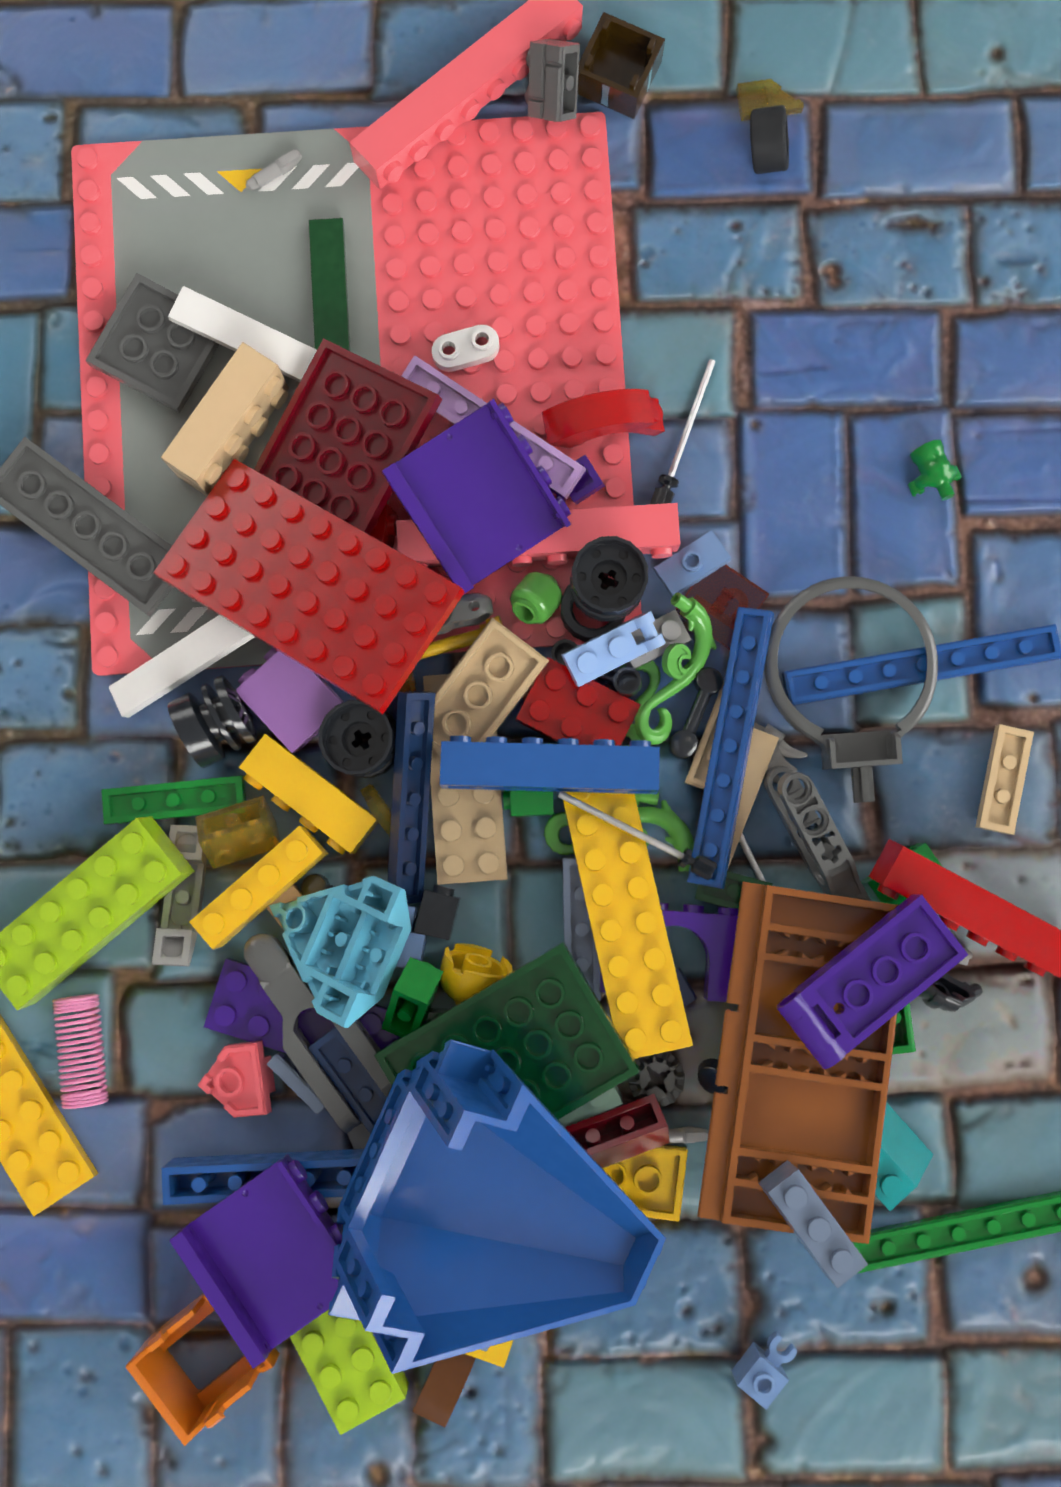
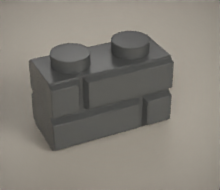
M555 39L530 41V49L526 57L529 68V86L525 93L528 117L554 122L576 118L580 43L564 42Z

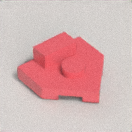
M262 1040L226 1045L217 1056V1060L209 1072L203 1076L197 1086L205 1093L212 1094L234 1118L267 1115L272 1112L270 1093L276 1091L273 1070L267 1065L271 1060V1055L264 1056Z

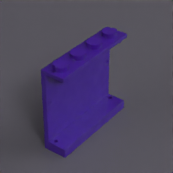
M494 398L410 454L382 470V474L451 581L462 587L465 593L473 589V585L559 529L571 525L567 518L571 515L567 504L560 496L555 499L548 487L552 484L549 475L541 465L536 468L529 457L533 453L531 446L522 434L516 436L510 426V423L514 420L509 410L503 403L497 405Z
M289 1154L183 1227L169 1240L253 1369L267 1359L273 1348L329 1309V1302L332 1301L338 1288V1279L332 1278L334 1246L341 1245L343 1226L333 1222L327 1213L329 1208L325 1198L319 1191L313 1192L305 1180L308 1176L303 1165L298 1160H292Z

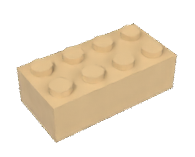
M244 342L241 343L161 456L162 460L178 478L208 496L233 459L241 463L246 459L250 443L255 436L260 437L265 432L269 423V416L275 408L280 409L287 400L289 387L279 366Z

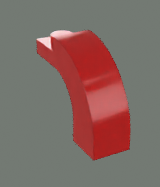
M617 389L592 393L562 402L542 411L547 442L557 447L573 448L588 440L615 433H637L656 436L665 432L663 410L659 400L651 398L649 391L645 389Z

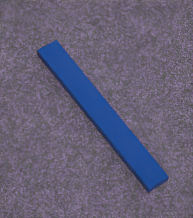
M738 607L692 852V857L694 858L700 854L717 863V868L712 878L706 880L692 873L690 866L687 879L689 883L720 889L725 887L774 613L770 610Z
M1053 624L936 645L938 655L937 681L1061 659V646L1057 626ZM921 647L784 671L782 677L785 693L793 706L922 684L925 683L927 672L926 648Z

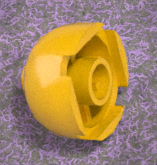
M457 943L453 950H450L448 946L445 948L441 960L440 970L444 971L440 980L441 986L457 1005L511 973L512 965L503 956L499 962L491 957L492 950L482 946Z

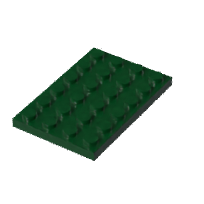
M564 941L374 1054L390 1084L393 1085L398 1073L404 1069L414 1070L417 1061L432 1051L442 1052L445 1043L450 1039L490 1051L494 1050L558 1120L640 1072V1068Z

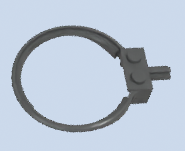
M843 576L823 580L809 586L784 606L772 624L764 672L771 698L784 719L795 730L820 746L822 770L851 768L853 803L874 802L872 767L903 764L901 738L922 719L929 708L937 683L938 655L929 624L919 609L905 595L877 580L856 576ZM839 589L867 590L895 601L916 623L926 648V679L915 705L903 719L895 724L897 731L891 734L890 730L821 735L824 729L805 718L786 696L778 672L780 641L786 626L794 614L813 598Z

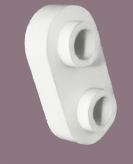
M476 325L441 335L434 341L432 346L433 361L439 369L446 372H453L489 362L499 352V337L497 332L488 325ZM480 337H485L488 342L485 345H478L476 340ZM451 346L455 351L447 355L443 353V349Z

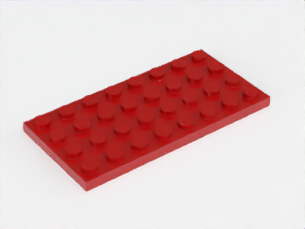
M236 459L232 460L153 572L159 579L381 714H384L465 593L459 585Z

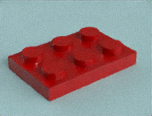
M547 657L549 662L536 678L515 721L557 743L558 739L572 738L578 739L579 745H593L594 740L609 739L615 741V746H621L641 704L594 680L577 687L568 668Z

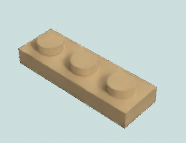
M1001 724L995 725L976 828L1014 835L1032 746L1033 731Z

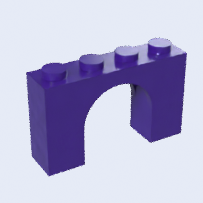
M660 902L665 927H685L692 931L703 945L706 957L703 998L707 1001L726 1002L738 909L718 907V914L704 913V906L683 904V911L669 910V903ZM600 972L599 992L605 993Z

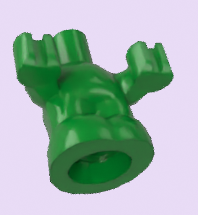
M933 440L915 449L909 457L918 467L920 476L908 484L911 495L915 497L918 493H924L925 487L937 488L942 501L953 497L955 493L950 483L953 480H960L962 476L958 467L950 464L947 459L942 441Z

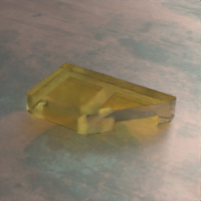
M772 79L737 84L736 93L741 121L750 120L751 111L763 107L784 105L787 115L802 113L804 103L800 99L795 100L782 91V86Z
M369 784L362 788L360 792L370 811L390 837L391 810L374 785Z

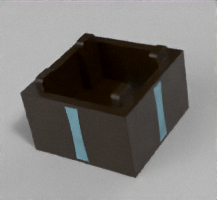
M603 12L579 62L578 95L635 119L662 62L665 38Z

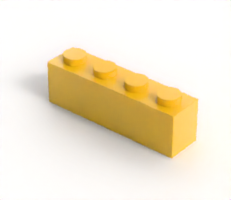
M267 734L263 735L239 766L240 769L247 773L243 778L246 782L259 791L263 787L274 794L271 801L286 812L292 808L302 816L299 822L313 833H316L318 829L330 837L326 843L342 855L346 850L351 854H355L380 822L373 814Z
M298 826L190 920L189 923L212 949L223 947L329 853L306 827Z

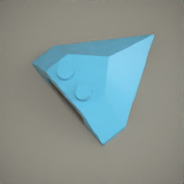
M376 876L364 878L362 882L352 885L343 884L297 897V900L292 902H279L269 905L273 916L279 918L284 929L282 936L303 982L308 983L313 994L312 1004L316 1013L344 1028L351 1026L384 997L411 931L405 889Z

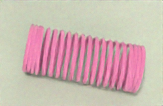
M98 994L70 996L52 1001L53 1014L89 1011L55 1017L53 1019L55 1021L91 1017L77 1021L56 1023L55 1027L90 1024L75 1028L59 1029L55 1031L56 1034L92 1030L78 1034L57 1036L56 1040L94 1036L81 1040L59 1042L56 1044L57 1047L97 1042L85 1046L58 1049L57 1053L95 1049L87 1052L60 1055L57 1057L59 1060L87 1055L97 1056L62 1061L57 1065L67 1066L99 1061L89 1065L71 1066L58 1070L60 1073L87 1068H98L91 1071L62 1074L59 1076L60 1079L100 1074L94 1077L61 1081L59 1083L61 1086L100 1081L92 1084L61 1088V1092H70L60 1096L63 1109L90 1107L106 1103L109 1100L108 1091L105 1090L108 1086L104 1084L107 1081L104 1078L107 1073L103 1071L106 1066L102 1065L105 1062L102 1058L105 1054L101 1052L104 1049L101 1046L104 1041L100 1039L103 1035L98 1033L102 1030L99 1026L102 1022L97 1020L101 1015L95 1014L101 1010L97 1007L100 1004V999L98 998L100 995ZM92 1087H101V1088L95 1089V1090L77 1091V1090H82V1089H87V1088H92Z

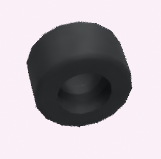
M784 105L756 108L751 111V154L753 169L756 174L786 171L789 167L788 122Z

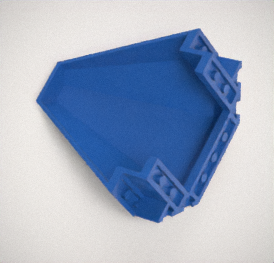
M450 1039L445 1043L442 1052L432 1051L417 1061L414 1070L404 1069L397 1074L340 1202L337 1223L343 1224L341 1245L334 1246L332 1278L338 1279V1288L332 1301L329 1302L328 1315L361 1321L365 1331L373 1333L391 1373L394 1374L635 1306L642 1290L646 1286L647 1279L657 1257L662 1251L666 1238L494 1050L490 1051Z

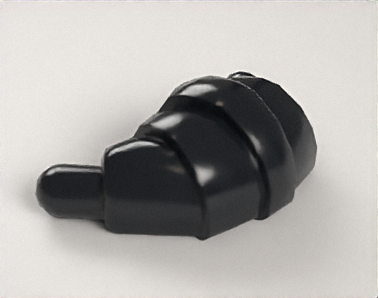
M946 973L922 992L919 997L932 1009L940 1008L944 1011L955 1012L959 1008L973 1002L982 994L983 990L977 983L969 985L967 982H961Z

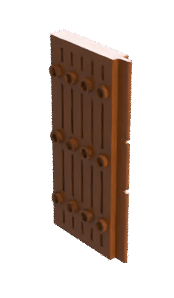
M742 882L726 1003L738 1004L737 1011L725 1010L715 1085L727 1086L726 1093L714 1092L697 1217L720 1220L725 1224L794 1233L758 1184L788 1160L800 1170L851 1242L869 1244L897 1014L846 1054L837 1064L828 1069H823L776 1007L785 997L793 993L795 988L898 905ZM837 1003L834 1005V1012L838 1010Z

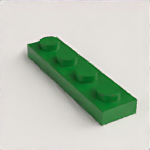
M244 776L101 789L104 825L131 823L138 817L152 816L154 820L247 811Z

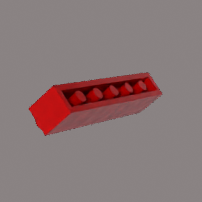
M891 839L888 840L868 876L880 883L878 891L895 900L898 899L900 894L906 898L912 894L923 895L948 928L957 931L959 925L969 930L966 937L985 947L988 941L998 945L995 952L1015 962L1018 956L1026 960L1023 967L1044 977L1046 971L1059 978L1061 977L1060 929Z

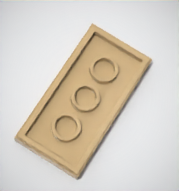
M492 617L436 692L432 750L441 756V741H450V736L471 737V742H486V737H492L549 660Z

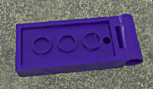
M912 894L795 988L794 992L785 997L776 1008L821 1067L828 1069L841 1061L846 1054L969 954L923 895ZM837 1003L838 1010L834 1012L833 1008L834 1005Z

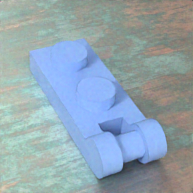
M651 610L561 654L577 687L666 643L662 633H657L653 622L655 618ZM640 629L645 640L636 644L631 632Z

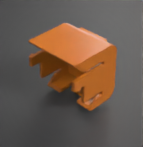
M204 1293L154 1332L125 1367L184 1446L205 1426L212 1428L225 1418L224 1411L252 1388L259 1373L273 1368L280 1355L278 1350L273 1348L267 1359L254 1369L243 1355L203 1389H197L171 1355L168 1348L215 1311Z

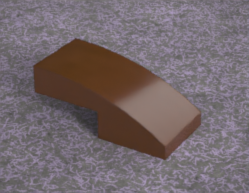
M462 1354L434 1362L429 1375H427L412 1412L445 1428L476 1358Z

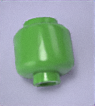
M540 572L528 573L511 593L510 601L513 613L524 623L542 624L552 616L561 604L562 593L557 581L551 575Z

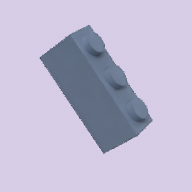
M787 1160L758 1183L825 1276L837 1288L841 1287L868 1265L803 1174L791 1162Z

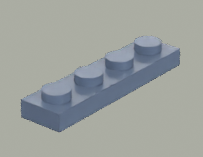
M562 858L564 943L598 1000H601V992H599L600 967L576 859Z

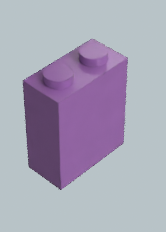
M272 648L264 656L266 662L259 669L251 668L239 678L240 686L236 691L239 697L291 753H298L319 734V728L325 715L336 705L344 701L319 675Z

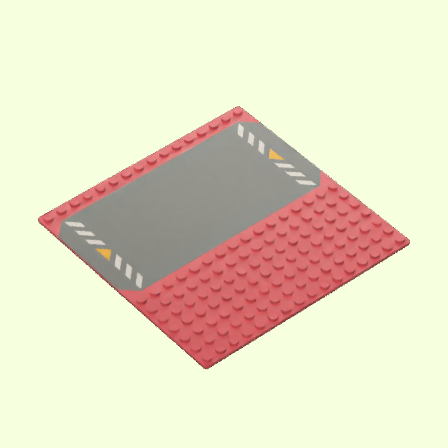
M602 112L577 113L575 119L562 122L528 116L465 121L454 130L447 140L440 141L428 151L421 161L411 164L396 181L387 183L381 189L354 163L349 143L369 126L75 145L71 150L84 481L170 545L174 544L207 496L178 478L162 460L161 456L235 351L219 344L180 413L89 366L85 360L136 273L178 295L182 287L185 286L315 349L309 220L343 218L350 352L399 376L403 374L415 355L486 403L493 398L497 405L503 403L515 422L546 442L547 437L542 411L580 396L602 391L625 389L605 114ZM295 149L302 155V159L288 173L253 191L246 188V181L252 175L274 163L276 159ZM476 325H488L497 332L499 352L489 362L453 372H446L439 369L433 361L432 346L434 341L441 335ZM480 337L476 340L478 345H485L488 342L485 337ZM451 346L443 349V353L447 355L455 351ZM285 375L283 377L289 387L287 400L280 409H274L268 418L269 423L265 432L260 437L255 436L248 446L249 453L242 462L252 469L256 466L300 383ZM435 412L417 448L454 424ZM629 433L600 436L573 448L553 446L574 461L586 455L605 487L577 505L572 501L571 497L568 498L566 504L569 510L634 506ZM393 491L387 504L397 513L396 515L399 516L400 520L411 519ZM394 536L393 549L398 551L397 536ZM575 558L568 559L566 564L549 565L547 560L533 561L531 566L513 567L512 562H509L473 585L474 588L465 593H481L490 597L494 612L489 618L500 616L503 626L532 648L553 647L556 642L563 639L571 640L576 645L585 643L573 637L565 628L561 618V604L546 622L542 624H527L515 616L510 601L512 591L531 572H540L554 577L563 596L567 586L570 584L571 570ZM429 567L430 570L451 581L447 573L442 570V567ZM88 571L92 671L98 676L129 674L218 616L217 613L199 602H192L191 597L173 587L150 617ZM641 600L639 605L625 617L624 622L642 614ZM575 602L573 603L574 616L581 625L597 629L608 623L587 617L576 607ZM481 624L452 629L448 633L436 635L433 641L479 629ZM254 637L206 669L262 666L266 662L264 656L273 647ZM470 646L449 651L446 653L467 652Z

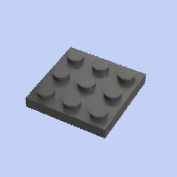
M136 273L85 361L89 366L180 413L219 344L170 321L168 315L178 294Z

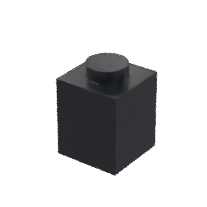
M434 885L433 891L424 890L414 932L445 940L451 939L461 899L460 897L453 896L455 889Z

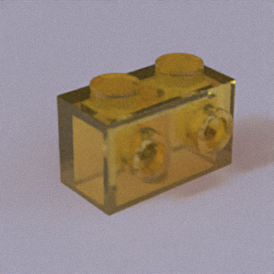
M264 795L195 817L198 843L213 869L271 851L280 843L277 822Z

